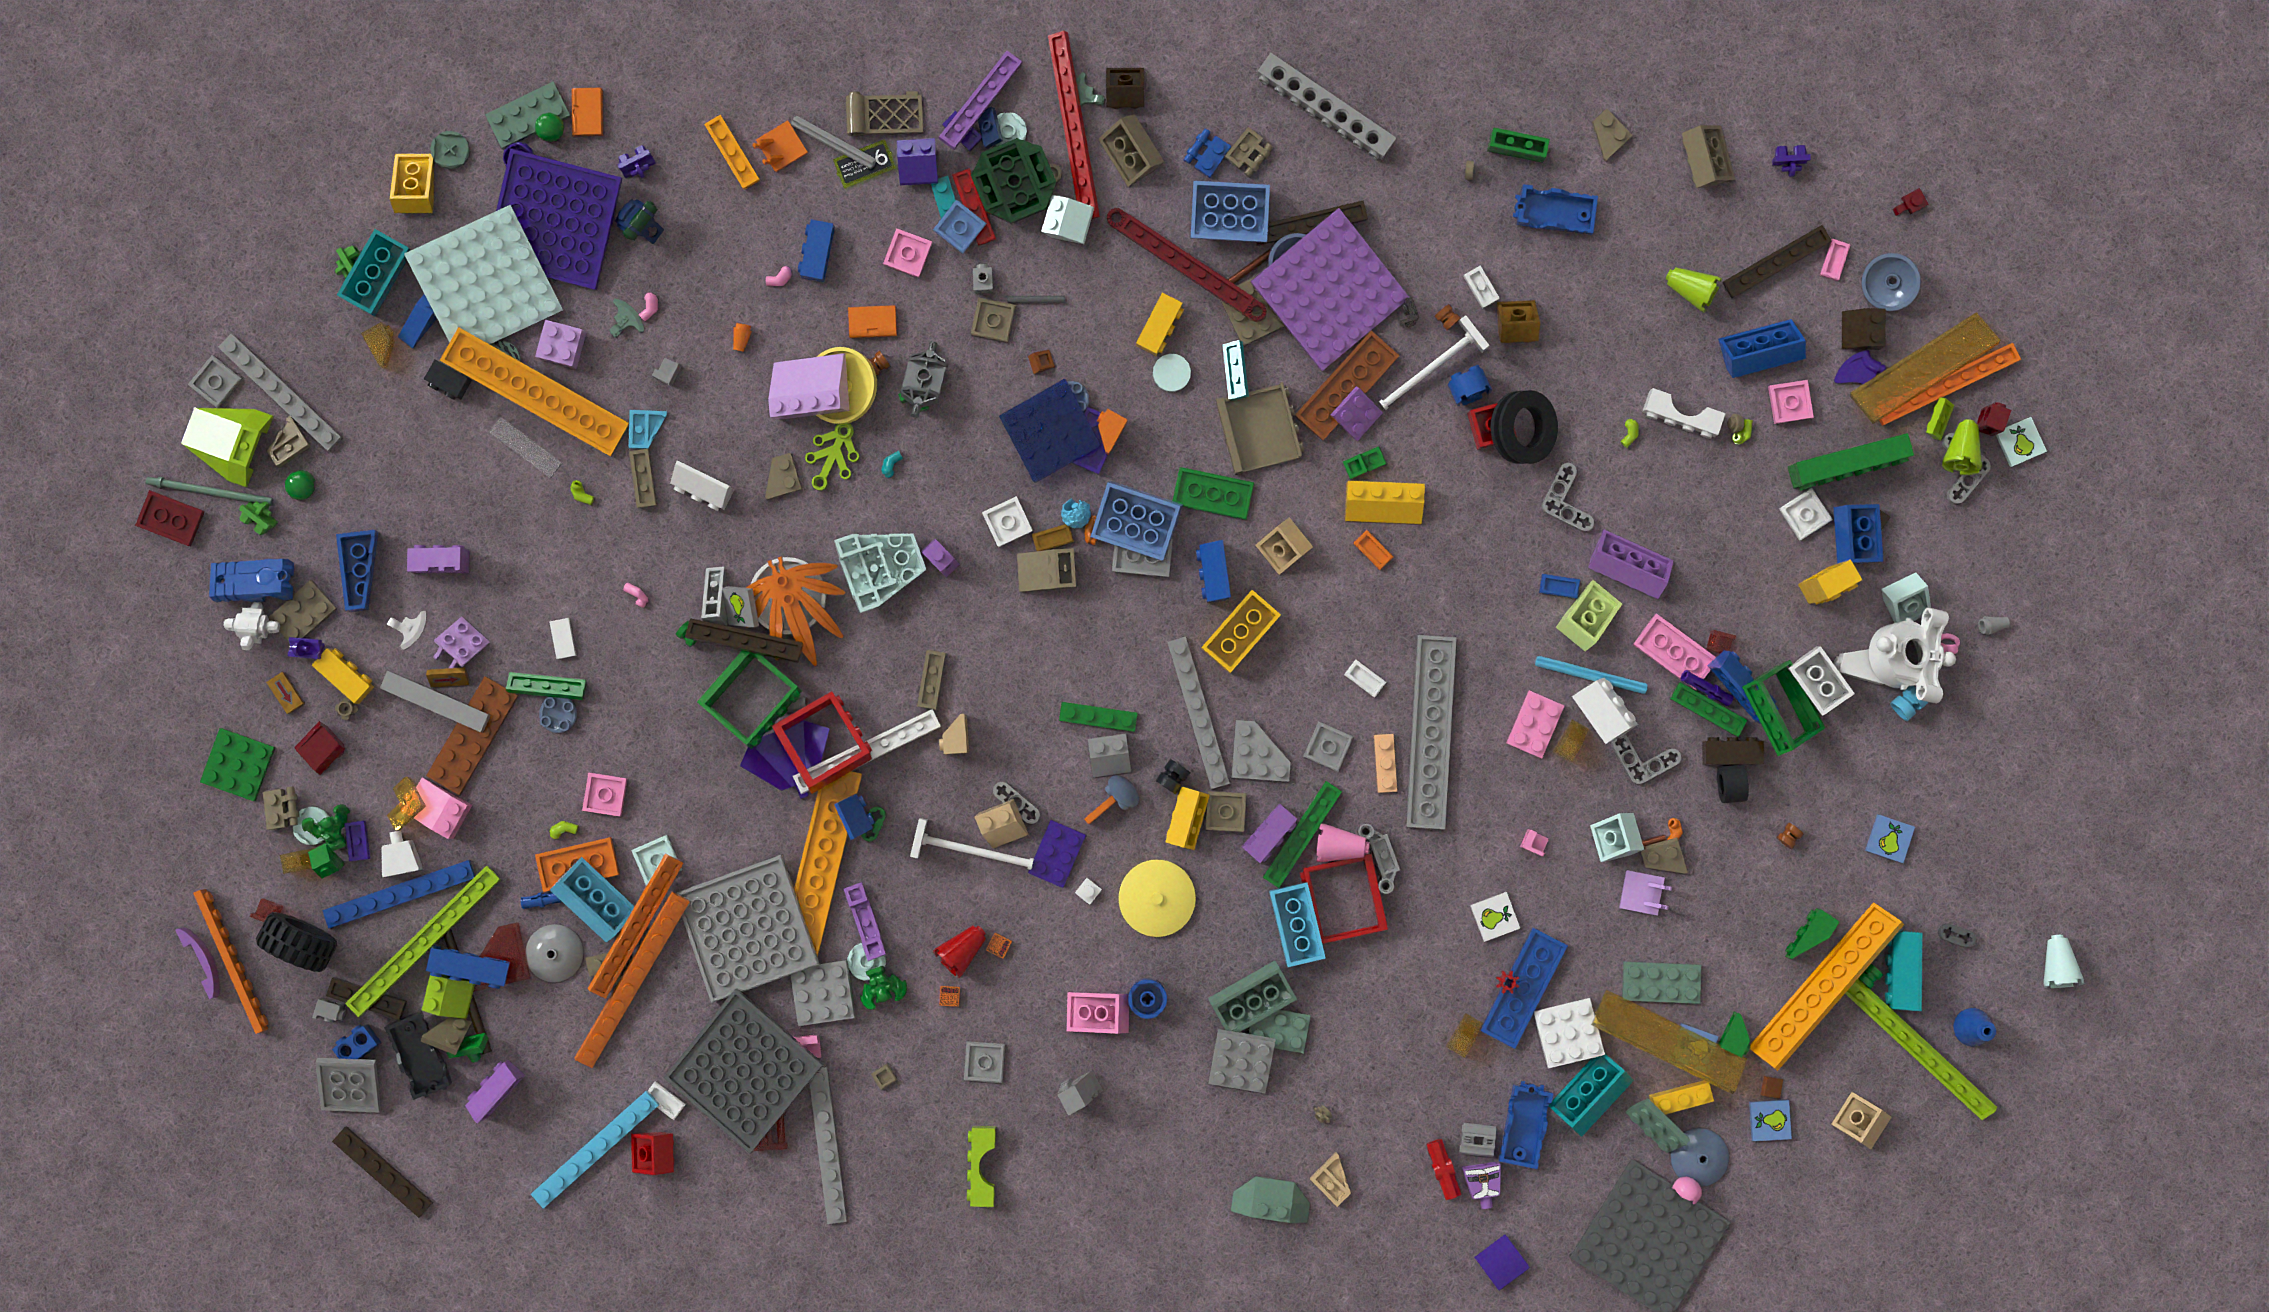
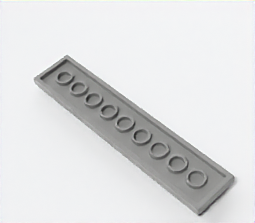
M1417 635L1406 827L1445 829L1456 637Z

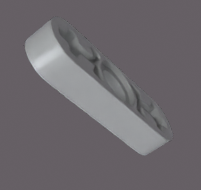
M1005 782L995 784L993 793L1001 802L1005 803L1004 799L1007 797L1004 794L998 795L999 790L997 787L1006 786L1005 791L1008 794L1011 791L1014 792V795L1010 796L1008 801L1014 797H1019L1022 800V806L1018 808L1019 811L1027 803L1029 807L1026 809L1030 812L1033 810L1036 812V819L1028 820V814L1023 811L1021 817L1026 823L1033 824L1039 820V810Z

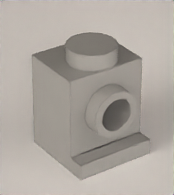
M988 264L976 265L977 268H973L974 293H993L992 267H988ZM981 274L986 275V279L980 280L979 276Z
M320 998L317 1001L312 1018L323 1017L322 1020L332 1023L334 1020L343 1021L346 1015L345 1004Z

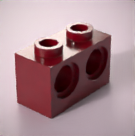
M1999 402L1982 408L1977 421L1979 432L1990 436L2004 432L2011 410L2006 408L2005 404Z

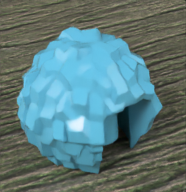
M1072 498L1069 499L1062 506V521L1072 528H1082L1090 520V504L1079 500L1078 504Z

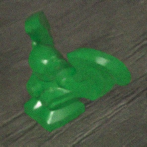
M344 804L334 807L333 813L336 814L334 818L333 816L326 817L317 823H314L313 818H305L302 821L303 831H308L317 839L322 837L333 851L345 847L346 840L341 830L345 827V823H347V814L350 813V810Z
M884 966L866 971V976L870 978L869 984H864L863 994L860 995L862 1004L869 1010L876 1009L873 1001L875 997L876 1003L892 999L890 992L895 993V1001H900L907 993L906 980L902 982L894 974L888 977L885 974Z

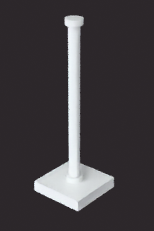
M1466 315L1459 320V325L1466 332L1464 334L1465 337L1386 399H1381L1379 403L1385 410L1389 408L1388 406L1467 344L1474 342L1481 353L1489 348V344Z
M919 818L910 857L919 858L922 845L930 844L1025 866L1029 870L1032 869L1033 858L1029 860L930 837L925 833L928 820Z

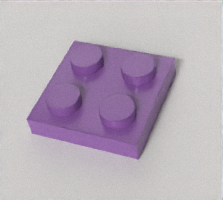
M1355 387L1332 412L1331 416L1353 439L1358 441L1383 412L1360 388Z

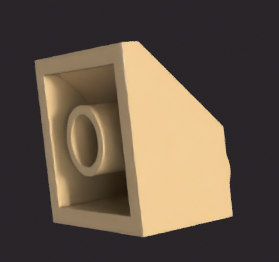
M1290 517L1255 545L1279 575L1313 548Z
M960 714L943 733V739H939L940 751H944V754L969 753L966 714Z
M1014 799L979 812L975 816L982 836L992 848L1028 835Z
M1851 1092L1833 1120L1832 1125L1862 1145L1872 1149L1890 1121L1891 1116Z

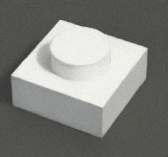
M1086 878L1075 893L1088 904H1091L1102 889Z

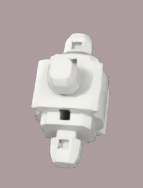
M254 602L250 608H242V613H237L236 618L225 619L224 628L235 631L236 636L240 638L242 649L250 650L254 643L262 644V638H267L268 632H279L280 624L277 621H269L268 616L264 614L262 603Z

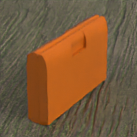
M602 88L572 89L573 137L603 136Z
M895 305L848 307L849 338L897 336Z

